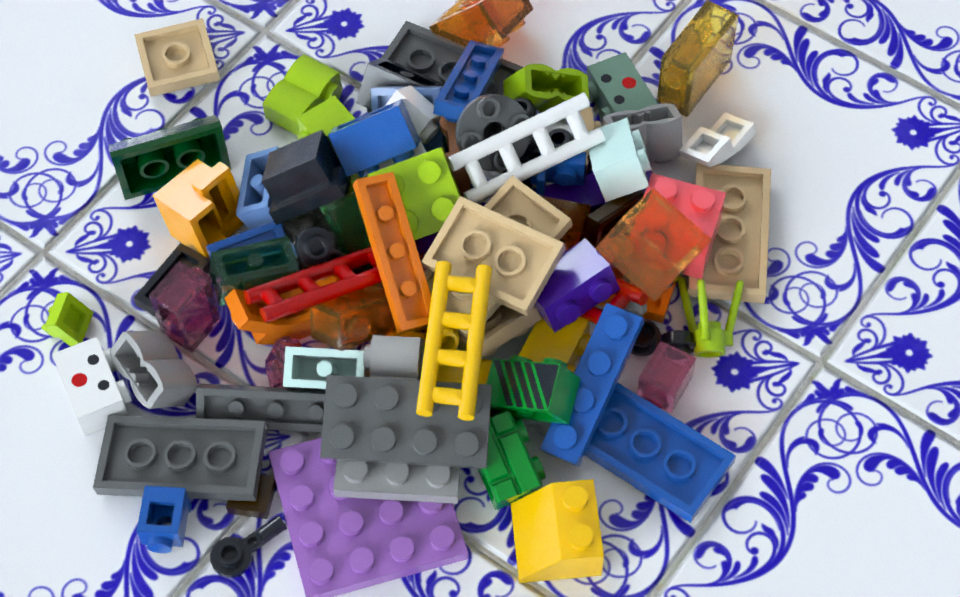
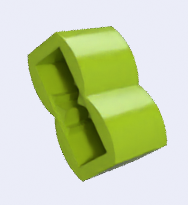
M303 54L292 64L284 79L279 81L265 98L262 104L265 118L295 135L299 134L298 116L334 95L339 100L343 90L340 72Z
M529 64L503 81L504 96L513 100L520 97L527 98L535 105L536 110L542 113L581 93H585L589 99L588 75L573 68H563L556 71L544 64Z

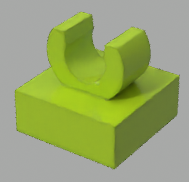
M69 292L58 293L53 306L49 307V316L41 329L53 338L59 337L69 346L82 343L94 312Z

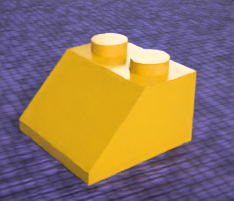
M594 479L551 483L511 503L519 583L602 576L604 552Z

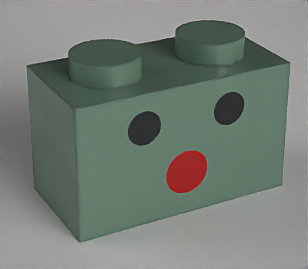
M626 52L587 66L589 102H594L598 108L602 125L603 117L611 113L626 110L639 111L645 107L658 104Z

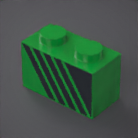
M517 355L510 356L509 360L493 359L486 383L492 385L490 411L496 415L511 411L514 419L569 424L581 378L568 370L565 362L554 358H544L543 363L533 362L526 357Z

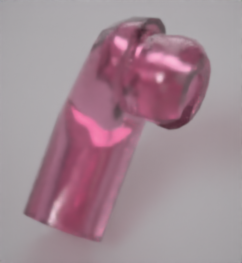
M284 336L277 339L265 359V368L270 387H283L286 346L302 347L298 339Z

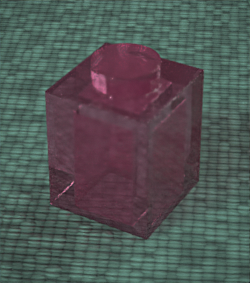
M660 341L639 377L637 395L658 408L672 413L693 377L696 357Z

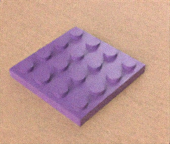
M322 437L268 452L306 597H334L468 559L467 547L453 504L335 497L333 489L337 460L320 458Z

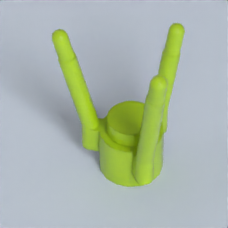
M679 277L678 285L688 329L693 333V342H696L694 355L702 358L724 356L726 354V347L733 346V330L744 282L742 280L736 282L725 330L721 329L720 322L709 321L707 294L703 279H699L697 282L700 322L696 325L685 278Z

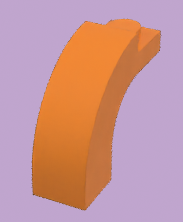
M334 275L316 283L322 287L339 281V279ZM234 288L224 299L231 312L232 321L239 330L250 331L256 344L275 345L298 341L332 327L353 313L369 296L365 288L268 323L263 321L260 309L268 305L264 301L248 305L244 297V290ZM297 288L280 294V296L285 300L304 292Z

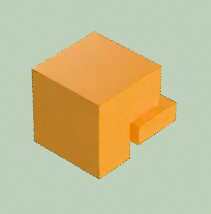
M197 159L152 195L171 236L208 259L210 257L206 249L207 245L230 237L244 225L236 216L239 189L230 168L222 162H218L211 168Z

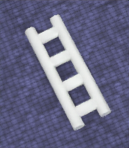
M581 93L449 156L447 160L451 169L456 171L465 167L474 187L463 193L464 198L478 203L495 195L512 175L522 182L604 142L605 137L601 129L596 128L588 132L580 114L581 110L590 106L586 94ZM566 118L575 139L555 148L546 127ZM532 134L541 155L521 165L512 143ZM499 151L507 172L487 181L478 160Z

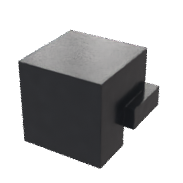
M320 130L269 152L261 182L272 198L269 214L275 224L278 225L344 197L345 194L349 193L351 177L346 176L334 148L324 131Z

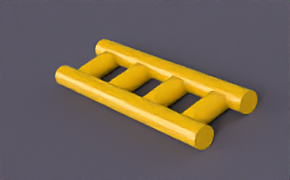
M438 261L435 267L416 414L424 417L432 416L434 403L459 406L458 418L471 421L475 418L492 267L484 264L478 265L475 277L451 275L452 264L450 262ZM449 291L473 294L470 314L446 312ZM444 328L468 330L466 351L441 349ZM439 365L464 368L461 389L436 387Z

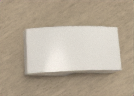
M725 112L710 130L701 126L679 150L680 156L708 167L718 165L735 155L757 134L755 123Z

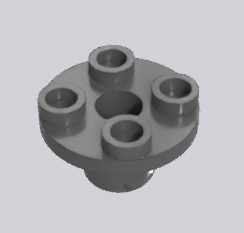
M500 94L480 96L471 101L458 118L455 130L458 149L462 151L530 117L527 116L519 103L507 96ZM531 135L512 143L519 159L525 153ZM499 151L478 160L482 170H507Z

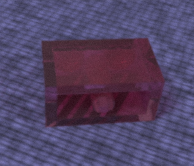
M179 261L149 296L161 332L166 334L173 342L193 353L221 318L217 307V299L214 296L211 285V278L200 268L193 267L191 269Z

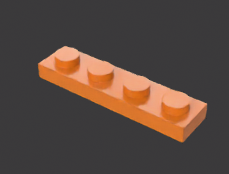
M394 172L356 179L353 183V188L397 333L399 335L426 328L428 326L432 296Z

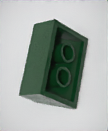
M216 115L196 118L191 122L170 128H161L149 134L126 138L120 142L108 145L125 200L160 190L197 159L211 168L218 162H222L232 170L222 125Z

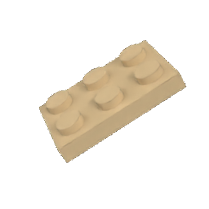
M460 196L421 262L424 268L434 273L436 262H450L452 264L451 275L475 277L478 265L484 264L492 267L489 299L528 316L566 248L565 244L557 239Z

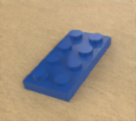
M618 382L584 455L689 523L693 521L734 464L736 455Z

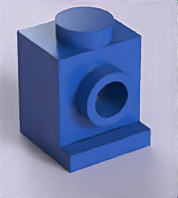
M144 486L136 532L142 545H147L148 550L166 554L172 551V546L183 547L189 512L191 513L192 507L186 488ZM164 523H171V526L162 525V524H164Z

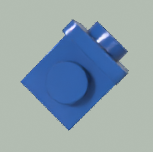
M587 152L575 155L530 177L531 185H537L536 193L544 198L546 182L557 183L561 186H584Z

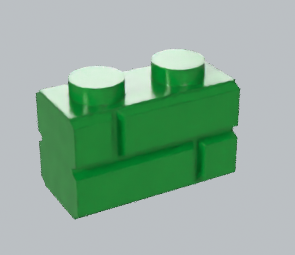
M506 411L490 418L487 469H478L495 510L511 505V503L541 489L543 486L541 480L546 478L539 458L537 456L530 457L525 443L529 442V435L521 419L514 421L511 411Z

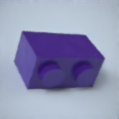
M585 238L564 252L534 306L537 307L542 319L556 333L600 302L607 300L620 288L610 264Z

